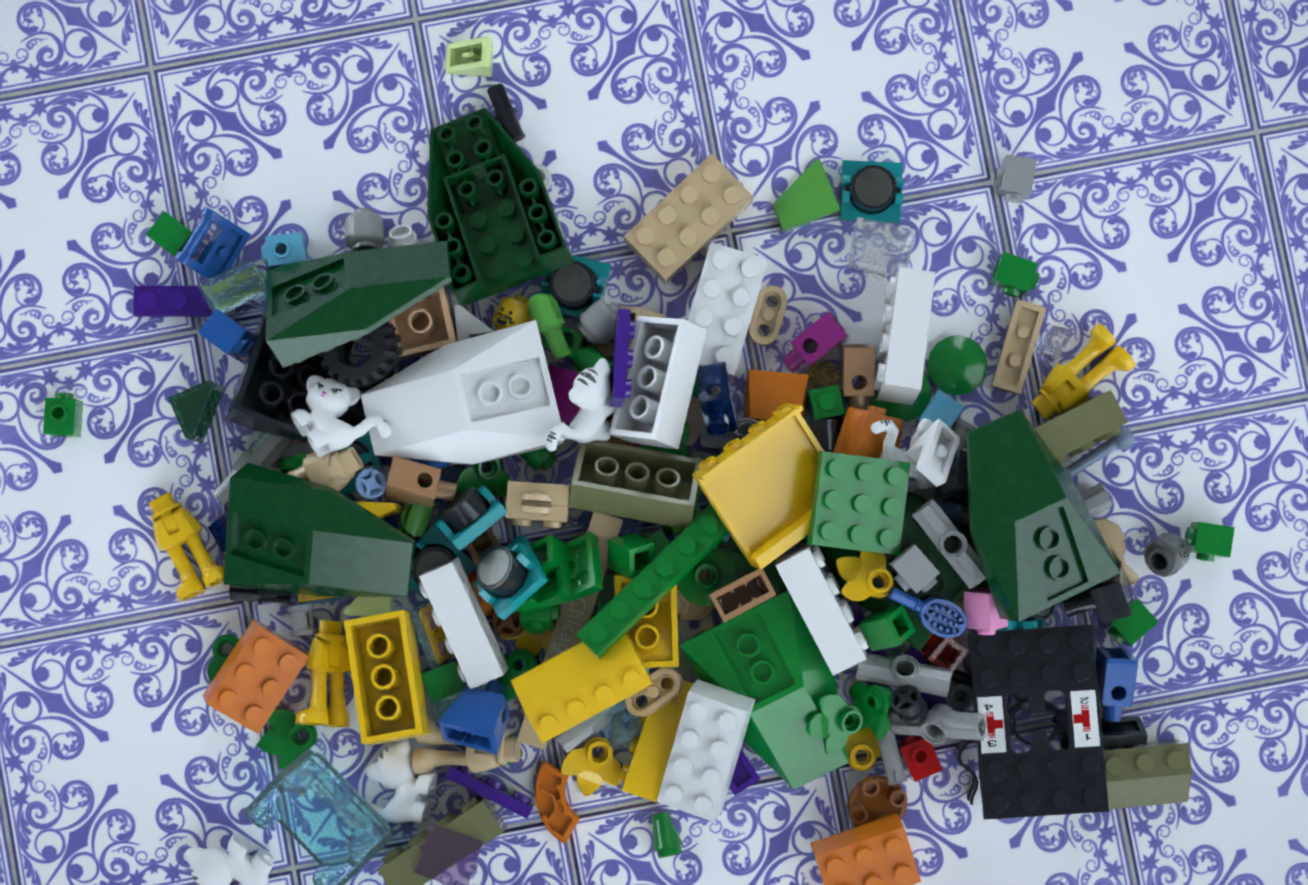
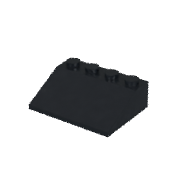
M266 309L263 312L225 420L254 431L308 442L307 436L303 437L294 425L290 413L297 409H304L311 413L306 403L308 394L307 381L312 375H318L324 379L331 378L327 374L329 370L322 367L320 362L324 358L318 356V354L307 358L301 363L283 368L266 342ZM350 341L348 344V358L352 350L354 341Z

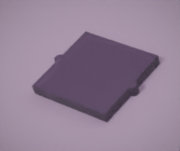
M432 823L425 844L420 846L422 852L414 873L446 885H468L473 870L478 868L476 862L484 842Z

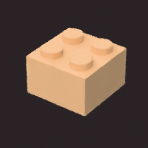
M445 286L389 321V323L396 327L395 334L401 337V342L397 343L398 347L402 348V354H397V358L400 360L427 355L444 345L458 342L448 290Z

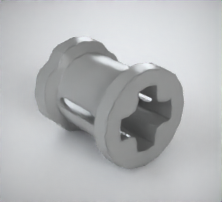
M314 603L287 607V611L291 613L293 631L290 633L291 637L318 633V630L314 628L312 609L315 608Z

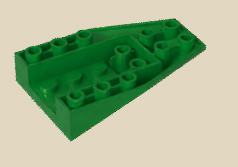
M787 588L738 616L712 628L708 627L680 643V648L699 680L755 699L743 741L791 788L797 789L848 763L846 745L838 752L826 754L824 750L825 739L813 738L806 732L809 719L815 713L820 712L818 699L826 694L838 695L835 675H832Z

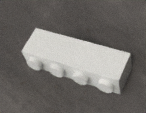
M459 557L419 576L421 580L419 582L420 591L425 599L429 598L432 604V617L436 625L443 628L446 638H444L446 648L451 655H455L459 663L457 670L461 680L464 683L467 682L470 689L503 676L509 667Z

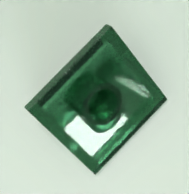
M207 380L168 398L185 438L204 443L224 393V387Z

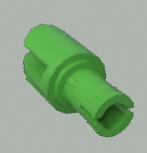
M536 294L530 297L527 302L529 315L532 321L536 320L539 334L545 336L553 360L555 361L572 354L561 330L565 321L555 298L550 294Z
M419 484L423 488H428L426 484ZM405 503L397 523L398 529L415 537L423 536L436 505L433 504V507L429 508Z

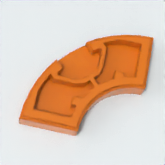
M543 760L535 781L537 809L542 822L549 832L560 842L566 844L580 816L571 809L566 798V783L569 776L563 775L559 768Z

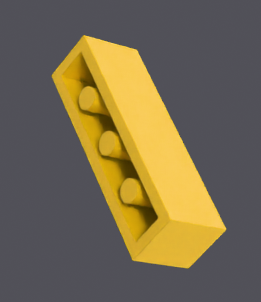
M666 678L663 682L666 690L670 689L673 685L670 678ZM683 680V687L678 696L651 715L640 717L638 723L644 726L640 737L637 735L633 736L628 751L634 754L630 766L624 764L618 780L624 783L622 791L657 802L688 691L694 683Z

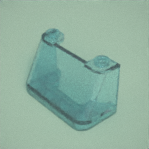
M307 750L297 757L243 811L244 815L254 825L262 829H269L279 822L315 859L320 867L313 874L312 881L314 885H345L390 841L392 836L388 823L320 753L313 750Z

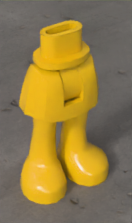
M1097 323L1091 329L1090 342L1076 357L1064 366L1058 363L1051 370L1042 384V388L1038 390L1040 395L1031 402L1033 407L1046 421L1055 413L1060 414L1062 411H1069L1090 399L1088 392L1108 374L1115 370L1128 372L1136 366L1135 361L1121 346H1115L1081 379L1076 376L1091 361L1116 343L1113 335L1101 323Z
M170 492L149 502L154 513L151 518L153 520L157 547L159 551H166L181 579V584L175 592L178 601L189 600L204 593L206 588H212L224 581L225 566L217 565L207 552L199 536L203 528L181 503H175ZM186 543L201 570L203 582L193 569L181 545Z
M319 620V633L314 634L315 639L311 642L308 652L309 659L306 664L307 669L311 671L312 689L310 705L308 708L297 712L295 724L350 727V716L346 710L344 675L345 672L351 671L346 639L344 635H341L342 622ZM327 673H330V702L327 710Z

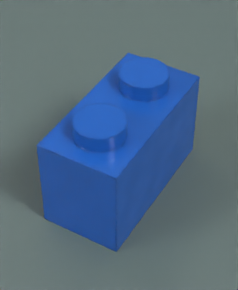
M217 308L198 332L224 353L238 361L241 357L246 358L255 337V335Z

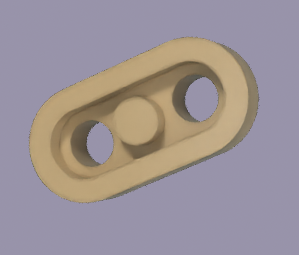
M767 286L760 291L749 325L751 340L761 346L772 344L777 339L787 306V295L778 286ZM774 297L777 300V305L769 307L766 304V299ZM760 326L768 327L769 334L767 336H761L758 333Z
M661 668L650 675L652 685L625 699L627 710L632 715L638 717L651 715L680 694L683 687L681 675L676 670L670 668ZM666 678H670L673 683L672 687L668 690L663 686ZM641 696H645L648 700L645 707H641L638 703Z

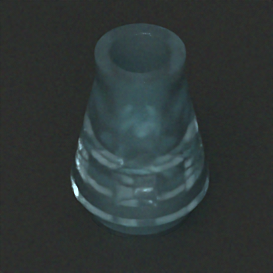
M628 710L620 711L613 716L610 734L607 738L612 748H622L640 733L641 724L639 717L632 715Z

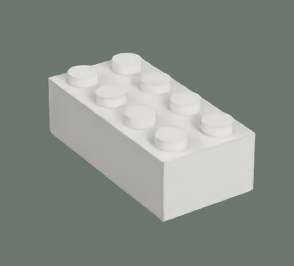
M713 242L709 246L687 321L707 330L699 366L708 369L709 372L733 379L769 259Z
M899 267L896 275L890 276L889 284L886 285L884 293V303L889 305H886L885 314H882L880 332H885V334L882 335L881 343L878 344L876 361H881L877 372L875 371L874 390H878L876 400L913 405L921 391L936 272Z
M638 316L635 336L630 346V350H634L632 368H627L626 378L632 379L631 397L625 398L623 407L615 408L609 432L610 435L632 444L679 449L707 333L706 329L685 319Z
M808 540L788 549L776 558L775 566L834 676L866 660L865 650L869 646L860 626L854 627L852 623L855 621L854 614L846 598L840 600L837 595L840 593L838 589L840 587L833 573L829 572L826 574L823 568L826 566L825 558L819 546L809 545Z
M698 679L688 691L657 802L712 822L716 821L724 807L755 699Z

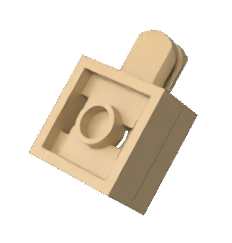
M508 481L506 497L507 514L505 518L512 520V525L532 527L533 521L543 522L542 527L562 529V523L569 524L570 507L568 506L571 486Z

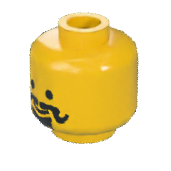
M515 294L514 298L503 297L492 317V322L496 326L494 330L498 331L532 321L527 307L529 299L519 294Z

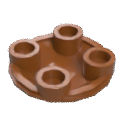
M875 775L866 777L857 783L849 794L847 802L848 814L851 821L857 827L896 813L900 820H902L906 812L908 798L899 783L888 786L887 776Z

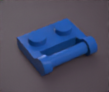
M205 206L200 213L202 218L181 252L178 251L174 259L216 284L226 278L251 234ZM214 222L218 227L199 259L197 261L192 259Z

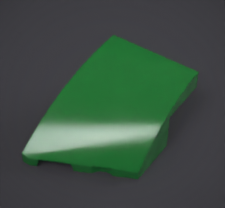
M588 532L565 543L550 534L530 544L548 581L514 612L552 607L603 590L598 536Z

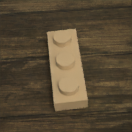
M1019 299L1015 301L990 387L1021 395L1046 312L1045 307Z

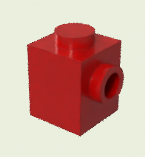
M907 735L901 739L903 743L898 745V749L911 780L917 782L943 770L932 744L922 736Z

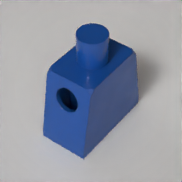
M1096 647L1099 703L1103 705L1102 719L1106 721H1121L1122 707H1132L1138 659L1127 649Z
M491 680L487 683L484 690L478 688L470 689V687L464 688L438 721L444 741L497 754L510 718L507 699L502 695L505 691L504 686L497 681Z

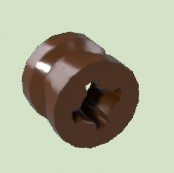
M513 612L505 620L497 617L496 613L493 614L492 624L495 631L500 635L516 637L524 630L519 621L520 612Z

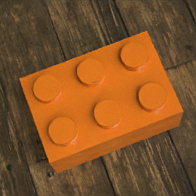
M254 618L204 692L203 698L205 703L249 730L259 734L309 659L308 653L304 648Z
M897 813L810 843L823 885H913L921 882L905 828Z

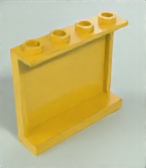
M785 403L777 407L773 411V417L766 422L762 420L752 425L748 429V435L741 440L736 438L723 447V453L716 458L711 456L698 465L699 470L692 474L750 566L758 569H763L809 535L818 452L824 450L800 413L804 409L802 405Z

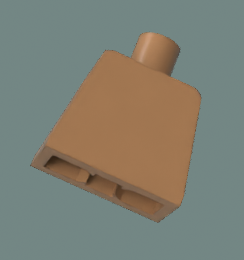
M839 344L840 392L843 396H848V407L866 410V396H874L875 347L870 344ZM861 375V384L852 386V379L855 376Z
M393 456L384 499L432 508L435 498L453 502L457 484L439 480L442 471L439 468ZM419 484H426L428 488H423Z
M757 569L714 591L709 596L724 623L776 596V593L764 570Z

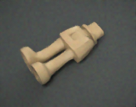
M349 447L345 450L332 451L321 458L315 452L305 457L302 466L285 474L305 480L309 479L312 482L332 487L340 492L355 476L356 471L362 469L364 465L353 447ZM270 468L272 470L281 472L278 468Z
M428 718L430 735L415 737L420 745H459L444 741L441 729L431 718ZM504 733L497 754L466 747V751L416 748L412 756V769L416 775L429 773L436 767L452 765L468 766L471 773L491 770L500 767V765L505 766L507 762H519L521 739L509 737L507 733Z

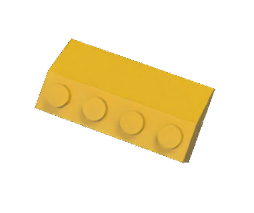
M627 632L600 659L581 642L511 680L523 710L542 744L653 684L650 673Z

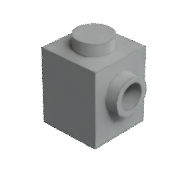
M1007 154L1002 160L1001 168L996 169L993 185L998 186L997 195L1004 196L1005 201L1012 203H1022V200H1027L1032 193L1037 159Z
M912 543L900 555H897L888 563L897 573L894 580L905 592L909 589L916 594L920 590L923 593L927 592L937 583L935 577L940 574L920 549Z

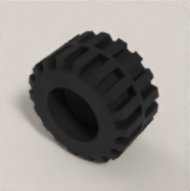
M389 322L370 332L369 335L373 341V351L370 358L360 366H354L348 358L347 349L349 342L334 347L329 352L319 353L318 356L324 358L320 362L322 367L328 369L327 374L331 378L337 379V382L358 388H372L373 384L378 385L385 381L384 377L390 378L393 376L394 372L391 370L393 366L399 367L401 361L396 360L397 354H402V348L398 347L397 344L401 342V337L395 334L396 327Z

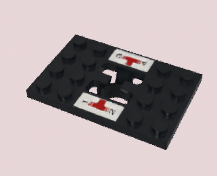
M1092 624L996 631L994 635H979L977 632L967 633L974 713L985 714L987 720L984 740H976L983 820L1109 812ZM1061 691L1064 694L1065 708L1056 709L1052 703L1044 699L1045 693ZM1010 694H1025L1027 698L1020 700L1013 706L1011 712H1008L1007 697ZM1025 702H1029L1030 713L1045 712V707L1052 712V722L1054 725L1049 737H1047V731H1032V742H1028L1016 732L1015 714ZM1067 731L1068 747L1063 750H1051L1048 743L1055 738L1057 732ZM1010 735H1013L1019 742L1030 745L1031 749L1028 752H1013L1010 744Z

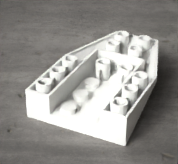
M536 320L444 345L361 394L365 417L369 415L382 416L390 424L391 435L388 438H382L377 427L369 429L375 456H396L405 459L474 465L546 448V439L551 428L561 423ZM562 435L559 438L558 445H561L565 440Z

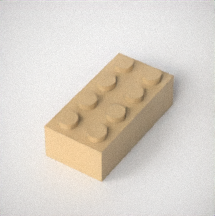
M711 153L624 236V242L666 285L752 204L754 197Z

